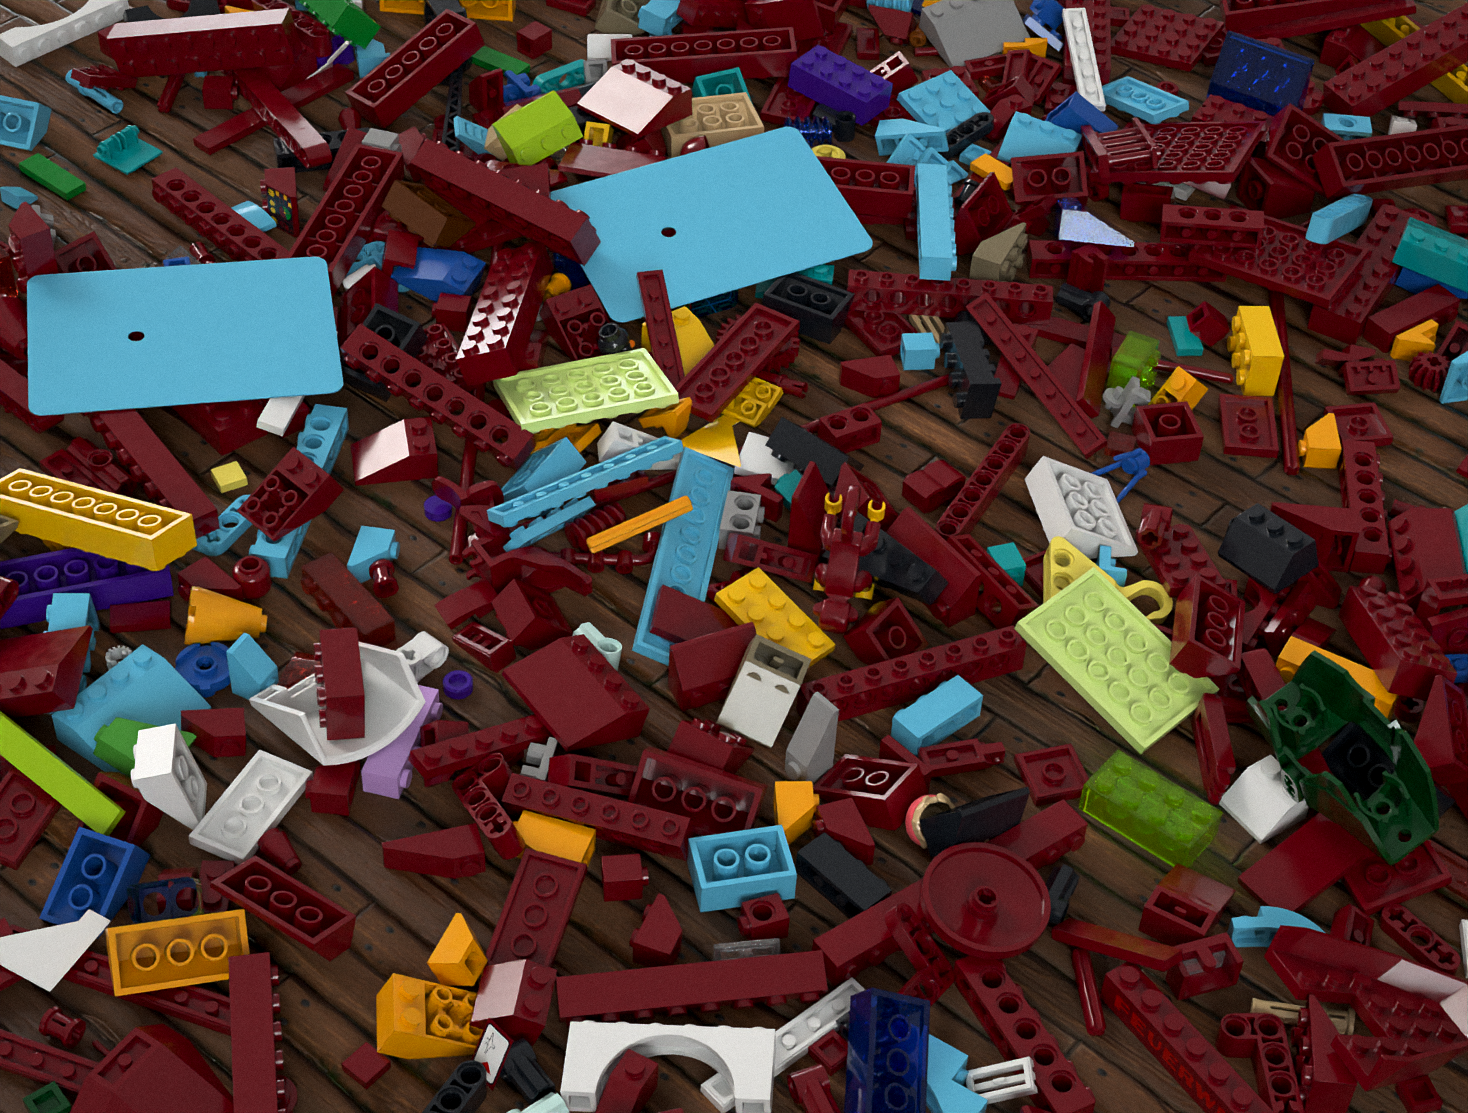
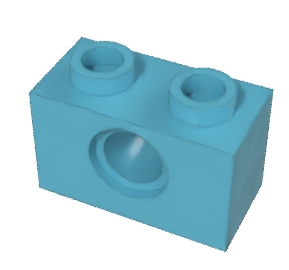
M1323 113L1321 124L1344 140L1372 136L1370 117Z

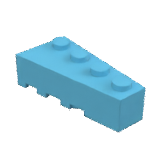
M53 593L52 605H47L46 619L49 627L48 631L43 633L90 625L93 630L83 673H88L91 668L90 650H94L96 645L94 631H99L100 626L90 593ZM83 673L78 694L87 687V679Z

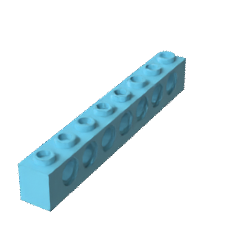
M315 404L312 413L306 416L304 431L298 435L296 449L329 475L349 430L347 408ZM311 520L275 542L258 529L257 541L255 545H251L249 556L264 559L269 564L271 577L288 579Z

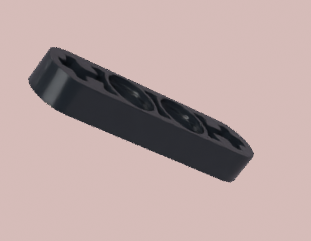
M988 112L977 113L947 132V142L953 145H948V151L938 153L948 160L990 133L994 129L993 115Z

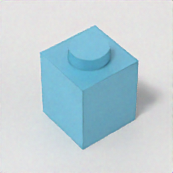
M932 332L902 334L899 354L903 370L934 369L935 359L940 357L939 343H935Z

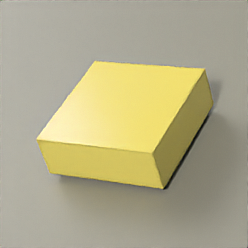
M237 461L211 469V476L221 493L248 485L247 477Z

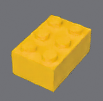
M1239 306L1237 315L1232 318V336H1228L1227 350L1232 354V368H1236L1237 372L1236 383L1241 386L1242 393L1245 396H1274L1284 353L1270 307Z

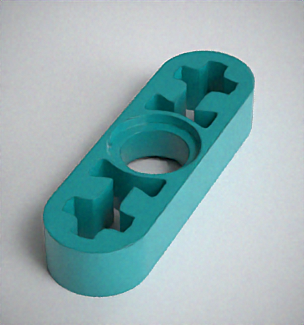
M580 59L540 74L534 79L532 85L537 84L541 88V94L585 83L583 64L585 60ZM567 74L566 79L562 83H559L560 78L563 75Z

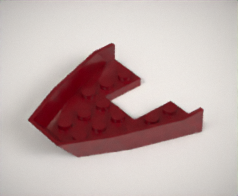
M1280 925L1264 958L1295 999L1307 1001L1308 995L1311 994L1316 997L1318 1002L1350 1004L1374 1035V1037H1367L1357 1034H1336L1330 1044L1365 1092L1429 1074L1468 1051V981L1403 956L1310 928Z

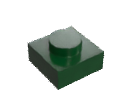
M55 1081L22 1098L28 1113H70L72 1109Z

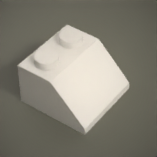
M1272 755L1249 766L1222 796L1219 803L1260 844L1304 820L1310 807L1305 799L1297 803L1286 792L1282 784L1281 767Z

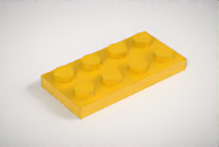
M759 567L715 595L714 601L738 625L753 622L757 635L810 658L809 667L832 653L835 649L836 644Z

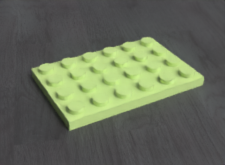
M645 348L520 371L515 376L493 380L494 388L515 423L520 425L522 430L526 429L532 434L550 428L561 429L566 425L575 423L586 424L601 418L611 419L626 413H641L652 408H667L672 404L679 403L678 392Z
M1095 567L1017 622L1014 628L1140 755L1194 713L1203 693L1217 694L1219 688L1208 677L1193 678L1186 673H1180L1170 665L1172 642Z

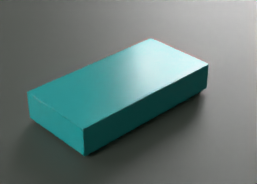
M1168 316L1166 324L1176 355L1202 356L1203 346L1201 340L1190 332L1186 316Z

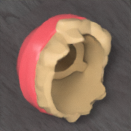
M942 793L921 796L911 804L907 811L905 820L906 831L910 839L923 849L928 847L919 820L955 808L947 796Z

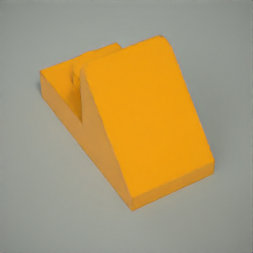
M1430 319L1397 335L1390 356L1393 359L1411 361L1419 352L1426 354L1429 350L1434 353V342L1439 324Z
M690 397L679 399V403L672 404L667 408L648 409L638 420L643 428L652 426L660 428L663 426L667 435L676 439L688 426L692 400Z

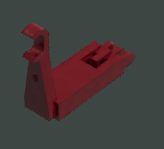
M1203 693L1191 719V726L1204 790L1207 792L1208 801L1211 804L1217 805L1230 784V773L1233 774L1236 769L1227 723H1254L1246 710V702L1217 694Z

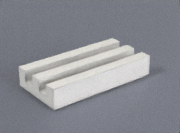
M1030 1057L968 1070L969 1073L966 1077L967 1089L974 1093L1026 1082L1023 1085L978 1094L988 1100L987 1104L1038 1093L1037 1086L1034 1083L1036 1077L1032 1069L1034 1062ZM1024 1069L1023 1074L974 1084V1080Z

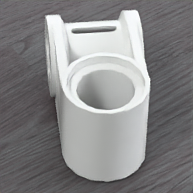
M425 631L418 633L411 641L396 650L404 654L417 683L431 671L439 668L449 654V648Z

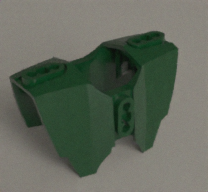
M1314 650L1301 663L1293 679L1265 701L1263 699L1257 702L1253 696L1250 697L1245 703L1246 710L1276 754L1281 767L1282 784L1289 796L1297 803L1305 799L1308 806L1341 826L1379 858L1392 866L1414 851L1423 842L1429 840L1439 830V809L1431 770L1407 731L1401 728L1397 720L1391 723L1374 706L1375 697L1362 688L1348 670ZM1285 706L1286 709L1283 711H1279L1278 707ZM1348 722L1360 726L1385 752L1395 767V771L1392 774H1389L1386 770L1382 773L1383 785L1365 801L1362 800L1358 792L1353 794L1352 799L1343 783L1329 772L1324 771L1320 774H1312L1298 762L1299 759L1317 749ZM1399 833H1401L1402 836L1409 837L1411 840L1408 842H1401L1399 840Z

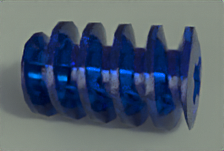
M789 116L785 118L783 127H793L799 130L803 138L808 140L810 147H813L815 140L818 141L819 145H823L824 140H827L828 145H832V123L829 122L827 116L823 117L821 123L818 116L813 118L812 123L808 116L804 117L803 122H801L799 116H796L793 123Z

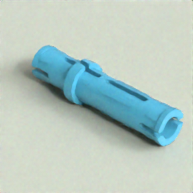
M72 70L66 74L65 79L67 83L76 87L82 95L91 97L114 114L122 110V100L96 86L93 89L80 86L79 81L70 78Z

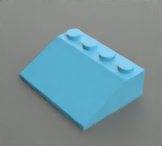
M142 644L79 693L74 709L57 711L52 714L57 740L104 772H120L93 754L97 744L94 737L104 724L109 726L116 717L157 726L176 723L181 731V710L212 709V707L164 657Z

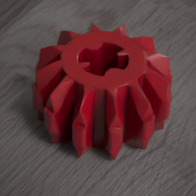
M1429 350L1426 354L1419 352L1410 362L1409 380L1414 382L1415 387H1422L1423 391L1425 389H1429L1433 393L1436 389L1442 391L1451 361H1448L1447 356H1441L1439 352L1436 354Z

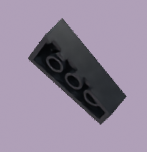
M946 322L944 333H940L939 345L941 349H944L945 353L944 366L949 370L948 383L949 387L953 388L954 408H958L960 419L991 418L1002 383L1000 378H994L993 374H996V368L994 364H989L990 354L988 349H984V339L977 322Z
M859 512L855 516L854 531L865 534L866 524L869 520ZM880 529L876 549L860 558L859 571H868L872 575V582L928 605H932L949 584L937 570L882 529ZM826 550L822 555L827 562L829 561L830 551Z

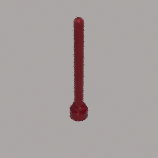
M1114 345L1112 346L1109 361L1116 364L1115 367L1118 368L1120 365L1130 364L1173 373L1179 366L1196 378L1227 384L1232 383L1234 380L1233 375L1230 373L1128 354V351L1123 350V347Z

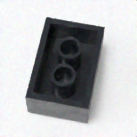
M378 303L375 304L362 324L413 358H416L428 339L421 323ZM342 354L340 362L343 382L387 402L392 394L386 389V385L381 382L376 384L367 378L365 372L357 368L354 370L344 362ZM370 355L367 359L372 360L376 358L377 355ZM393 368L388 373H395L399 368Z

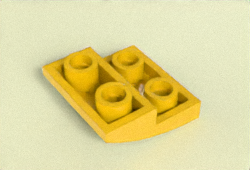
M754 377L721 414L740 420V422L755 428L775 407L783 395V390L776 385Z

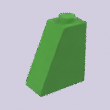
M116 717L109 726L104 724L95 735L94 740L97 744L93 754L131 778V770L135 769L133 747L138 741V731L160 726ZM180 731L189 750H191L197 736L190 732Z

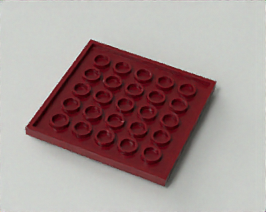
M1266 121L1141 123L1145 124L1146 131L1150 132L1151 139L1154 138L1156 146L1160 147L1161 160L1158 161V169H1152L1147 160L1114 165L1113 168L1109 169L1110 177L1100 179L1093 167L1090 171V182H1098L1102 185L1112 182H1122L1125 185L1136 182H1145L1149 185L1159 182H1169L1174 185L1183 182H1193L1198 185L1207 182L1229 184L1235 181L1267 130ZM1127 123L1123 129L1133 128V123Z

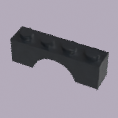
M190 0L188 11L178 18L217 15L221 13L217 0ZM148 5L127 9L123 13L125 23L166 19L156 15Z

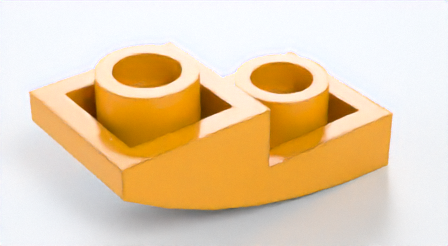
M1025 38L1024 42H1003L1002 54H1006L1008 50L1029 49L1031 53L1046 58L1048 40L1047 38Z

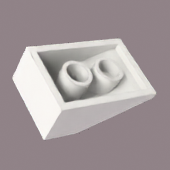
M176 723L139 730L137 744L133 747L135 769L131 770V781L134 788L140 790L147 802L194 830L205 816L207 782Z

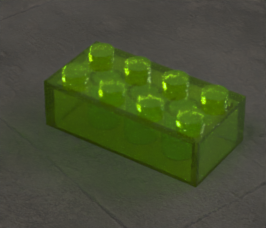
M1118 749L1084 784L1079 804L1080 810L1174 867L1179 863L1187 868L1216 837L1223 814L1219 809Z

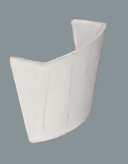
M358 642L365 694V738L327 740L326 728H320L319 709H324V707L317 705L316 687H320L321 684L315 683V674L310 675L289 689L273 684L251 697L249 702L251 706L322 765H338L353 762L379 751L395 740L412 723L426 702L402 652Z

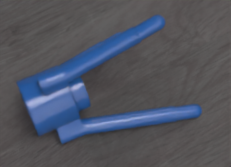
M1141 448L1113 457V460L1118 462L1091 473L1100 476L1122 467L1127 474L1135 475L1117 496V503L1129 493L1141 478L1147 475L1145 469L1150 465V458Z

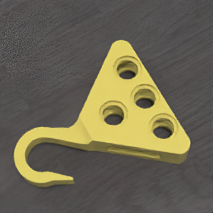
M1056 536L1051 540L1043 558V603L1095 567L1129 601L1141 595L1154 598L1158 602L1160 610L1146 616L1151 623L1160 625L1167 619L1173 607L1172 597L1169 598L1161 584L1150 580H1143L1126 587H1121L1110 575L1066 539Z

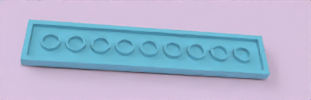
M687 447L683 449L684 451L680 455L669 502L682 496H688L692 502L693 510L663 523L632 651L669 666L670 646L676 643L649 632L658 591L662 585H666L705 602L719 541V529L728 490L730 491L731 480L734 474V468Z

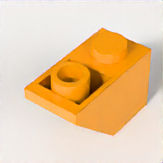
M1178 366L1148 405L1187 401L1191 410H1193L1208 391V388Z
M461 913L455 914L427 962L442 985L474 986L488 961L475 933Z

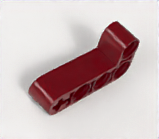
M493 753L458 775L452 783V789L502 859L509 860L517 857L524 850L525 841L512 820L497 802L504 795L513 771L503 755Z
M1232 1013L1224 1016L1215 1039L1217 1051L1229 1058H1251L1259 1097L1274 1113H1304L1282 1020L1269 1013Z

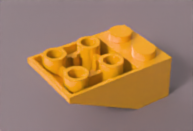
M393 973L376 995L377 1053L404 1059L473 1055L483 1032L482 1029L469 1025L477 993Z

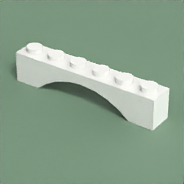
M89 0L81 9L64 19L44 25L10 29L0 34V56L15 67L123 20L124 11L129 9L128 0Z

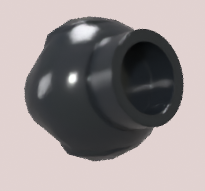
M608 323L600 328L598 349L603 355L634 350L635 341L630 340L628 332L623 328H619L616 323Z

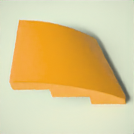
M598 423L579 426L570 424L561 429L550 428L540 430L534 434L537 446L530 454L565 437L569 439L580 453L602 431ZM501 437L503 443L506 442L508 439L505 437Z

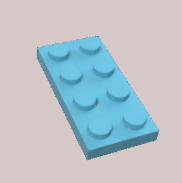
M1129 76L1102 86L1106 105H1111L1119 111H1125L1132 114L1133 117L1146 120L1150 124H1159L1162 120L1177 117L1180 113L1189 110V101Z

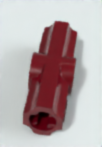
M80 436L71 441L70 446L67 448L69 455L116 494L126 497L132 496L134 489L137 488V482L113 461V455L110 451L99 449L87 438L83 439Z

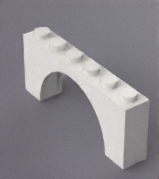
M590 1020L582 1022L570 1021L560 1090L561 1097L569 1111L595 1112L610 1074L626 1051L631 1049L646 1058L675 1054L698 1059L714 1068L726 1080L735 1099L736 1113H772L776 1058L775 1029L763 1027L732 1028L725 1025L705 1027L693 1024L679 1026L663 1025L660 1023L630 1024L627 1022L599 1023Z

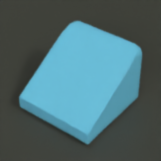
M0 187L2 202L15 209H18L20 204L25 201L30 205L38 199V196L21 187Z

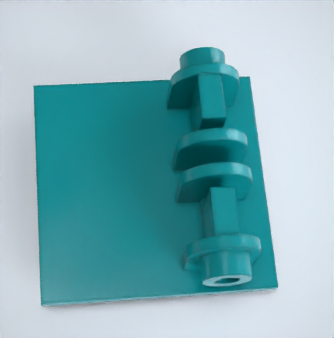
M128 125L121 132H116L115 135H111L108 139L100 142L97 152L93 154V157L128 175L161 155L163 151L139 139L137 135L139 134V129L137 126Z

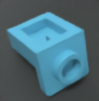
M1100 545L1096 565L1110 575L1119 586L1124 587L1127 569L1115 567L1116 559L1111 558V546Z

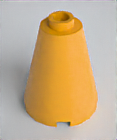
M192 586L184 644L234 641L243 633L249 634L252 638H259L260 632L265 633L267 615H262V608L199 586Z

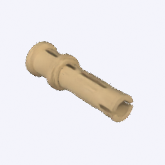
M1252 998L1250 1013L1273 1014L1279 1017L1283 1024L1298 1026L1299 1008L1305 1006ZM1320 1004L1340 1034L1353 1035L1355 1023L1354 1009L1349 1008L1348 1011L1329 1009L1325 1004Z

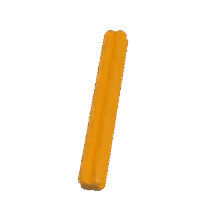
M682 496L586 539L587 546L591 553L595 554L693 510L692 502L688 496Z

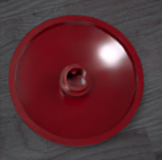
M969 842L945 849L927 867L920 887L921 908L934 932L953 948L978 958L1006 959L1026 952L1041 938L1050 917V896L1040 874L1018 854L994 844Z

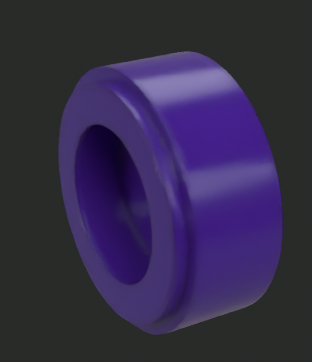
M435 495L429 497L424 502V514L431 521H444L452 515V505Z
M455 670L446 674L443 679L445 695L457 700L471 695L473 692L472 676L461 670Z

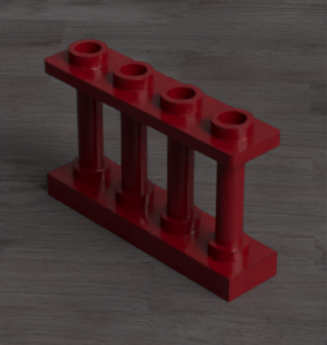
M1137 117L1132 118L1133 128L1099 134L1097 131L1094 132L1090 124L1081 126L1083 150L1100 179L1110 177L1109 169L1113 168L1114 165L1147 160L1152 169H1158V161L1161 160L1160 147L1156 146L1155 139H1151L1150 132L1146 131L1145 124H1141Z

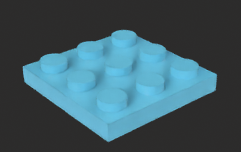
M952 70L900 92L897 97L898 102L917 122L944 128L946 133L977 113H990V110Z

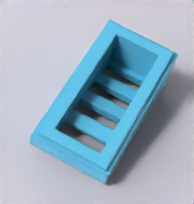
M456 116L454 118L455 137L478 155L482 153L491 154L484 149L488 129Z

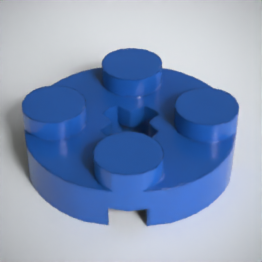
M210 642L211 646H201L200 643L192 644L183 649L175 661V670L205 698L213 696L216 691L225 688L231 683L226 654L229 648L218 642ZM201 666H211V668L207 670L200 669Z

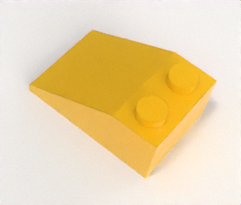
M684 306L672 311V317L686 376L715 345L701 321ZM645 322L642 323L641 348L651 352Z

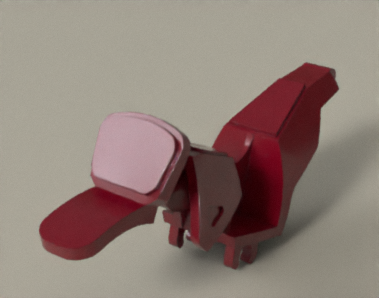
M437 476L432 481V489L436 496L453 505L459 511L462 518L473 524L475 534L466 538L465 549L462 552L463 558L473 555V560L469 563L470 567L474 569L466 573L467 580H471L473 577L481 578L480 581L474 582L473 585L488 580L496 593L499 594L513 579H516L547 594L564 587L582 596H587V594L593 592L592 577L573 566L569 561L534 546L517 548L508 552L504 550L503 546L511 540L509 537L511 531L509 527H502L489 521L487 514L488 509L504 503L503 492L496 481L488 480L477 483L466 491L442 476Z

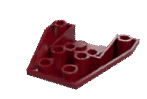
M165 1024L135 1027L86 1076L70 1113H234V1102L232 1095L189 1039Z

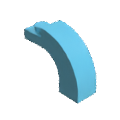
M1260 906L1257 917L1241 916L1231 918L1227 931L1235 947H1269L1280 925L1305 927L1325 932L1311 920L1298 913L1271 906Z

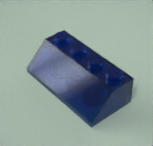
M869 988L850 997L844 1113H926L930 1023L929 1000L877 988Z

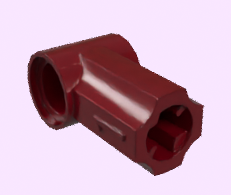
M1144 503L1137 541L1143 545L1144 549L1154 550L1156 546L1162 544L1165 532L1170 530L1173 513L1172 507Z
M817 1064L787 1074V1085L790 1095L796 1104L801 1103L805 1113H841L830 1092V1081L823 1065Z

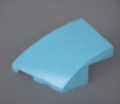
M910 133L902 138L886 162L915 165L914 187L917 163L946 165L947 174H951V184L969 175L954 160L948 162L934 148L924 147Z

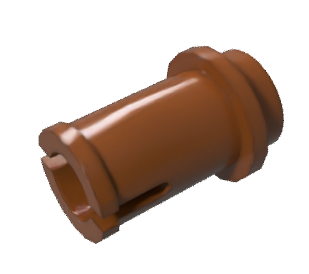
M920 21L916 25L915 30L909 35L910 43L914 47L923 46L926 42V35L919 27Z

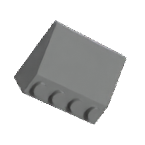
M942 0L922 8L920 29L950 68L953 66H964V61L998 55L1002 53L1003 42H1024L1025 38H1030L1013 0Z

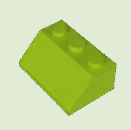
M554 90L492 124L509 162L520 165H534L583 137L574 115Z

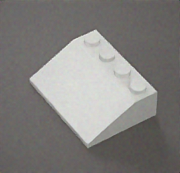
M1042 456L1025 478V482L1049 544L1054 537L1060 536L1089 559L1097 558L1100 545L1111 546V557L1135 556L1138 553L1137 547L1109 481Z

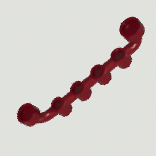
M509 527L511 533L514 530H516L517 527ZM649 532L643 536L642 548L645 554L633 555L628 550H621L617 554H605L601 550L594 554L591 551L588 553H577L571 548H564L560 552H550L543 547L536 548L569 561L575 567L576 564H587V569L592 573L602 572L604 565H616L618 573L629 574L632 572L633 566H644L654 561L661 533Z

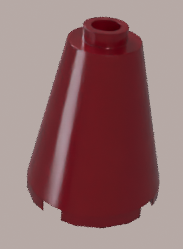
M0 294V348L20 360H28L27 308L18 297Z

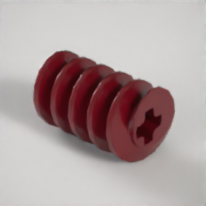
M614 502L612 506H604L602 510L597 509L592 514H585L583 518H576L573 522H567L564 528L565 536L573 548H579L582 553H588L589 548L586 539L627 521L625 512L618 502Z

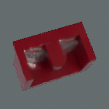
M1227 932L1173 946L1182 949V961L1167 970L1165 979L1177 1001L1237 984L1244 960Z

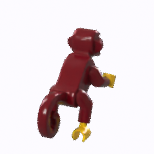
M851 484L848 487L841 529L836 528L838 520L836 514L842 509V495L840 494L839 501L836 503L829 501L830 493H827L825 496V510L827 514L823 516L820 540L824 548L830 551L828 565L821 563L815 569L813 590L824 591L828 598L816 603L813 606L812 612L819 617V628L827 632L844 634L847 632L850 622L858 620V611L848 602V599L853 598L854 594L856 598L872 600L874 584H872V575L865 570L859 571L860 558L868 555L877 547L881 528L879 521L885 516V502L882 503L880 510H874L872 508L873 500L869 501L867 514L870 521L866 524L865 534L854 531V520L858 512L861 496V487Z

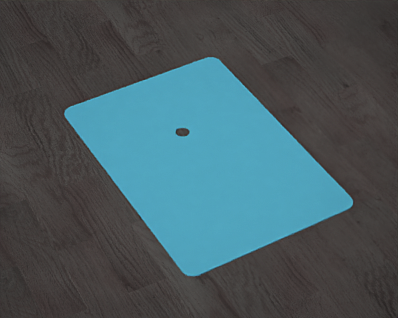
M793 127L775 129L551 192L552 200H561L574 211L579 209L585 212L590 217L589 221L592 226L596 228V234L601 243L586 265H581L610 318L619 323L644 317L636 278L637 272L663 269L671 309L866 252L873 245L872 239L799 130ZM664 228H673L676 234L673 237H665L661 231Z
M320 257L46 274L34 276L27 282L28 408L34 415L46 416L330 394L338 392L343 387L327 262ZM132 332L144 334V338L140 341H131L128 336Z

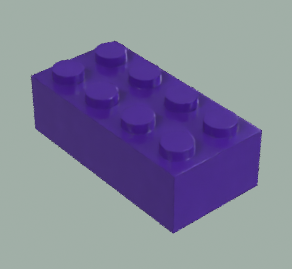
M820 45L815 46L791 63L788 87L820 104L822 103L838 112H853L856 115V123L862 126L889 107L893 83L885 80L883 77L866 70L862 66L856 65L845 57L839 56Z

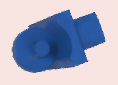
M511 70L505 72L507 85H503V102L541 94V88L537 84L530 86L529 77L525 73L515 75Z

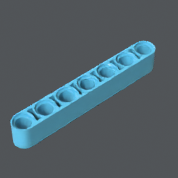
M1351 194L1314 212L1305 238L1314 243L1328 244L1365 224L1373 199L1361 194Z

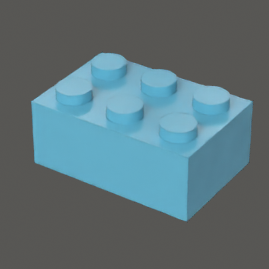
M782 825L688 838L687 864L700 913L741 907L742 902L779 893L781 900L795 899L797 873Z

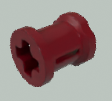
M377 560L369 567V575L374 580V593L380 598L393 596L399 590L397 580L393 576L395 572L394 564L389 560Z
M54 1006L45 1012L38 1030L45 1037L51 1035L61 1040L63 1046L71 1049L82 1039L86 1030V1022L80 1018L74 1020L64 1015L62 1009Z

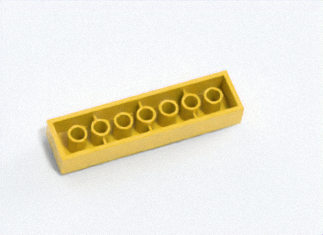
M21 468L0 479V515L19 521L18 528L15 531L20 534H28L41 540L59 543L62 546L81 549L84 552H91L102 555L105 558L123 561L129 565L144 567L150 571L164 569L167 564L184 556L186 552L197 546L192 514Z

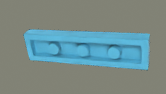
M590 496L580 501L574 498L563 506V510L557 507L545 516L546 519L540 516L529 523L527 529L521 526L509 535L511 540L503 548L508 552L530 546L564 528L567 522H573L576 518H582L596 504Z

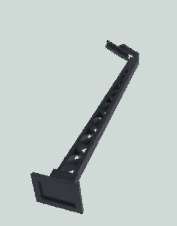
M463 63L450 76L442 143L454 152L460 151V140L455 137L454 118L456 116L461 117Z

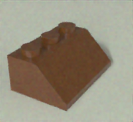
M395 180L382 204V207L390 212L389 216L392 219L405 223L408 231L421 235L424 238L423 241L434 248L438 246H451L476 225L475 221L423 184Z

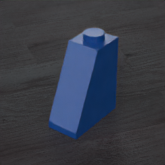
M1078 92L1073 93L1052 110L1045 119V121H1049L1056 126L1071 129L1081 134V126L1089 124L1094 132L1097 131L1098 134L1117 131L1118 128L1116 123Z

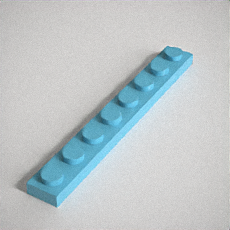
M663 436L488 509V519L502 527H513L524 518L536 517L543 510L562 506L564 501L572 498H581L586 495V492L593 489L605 488L609 485V482L616 479H626L630 477L631 473L638 470H647L656 462L671 460L673 455L684 451L682 441Z

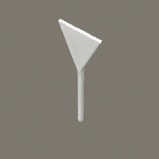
M345 41L327 60V63L308 78L333 67V61L349 45V41Z

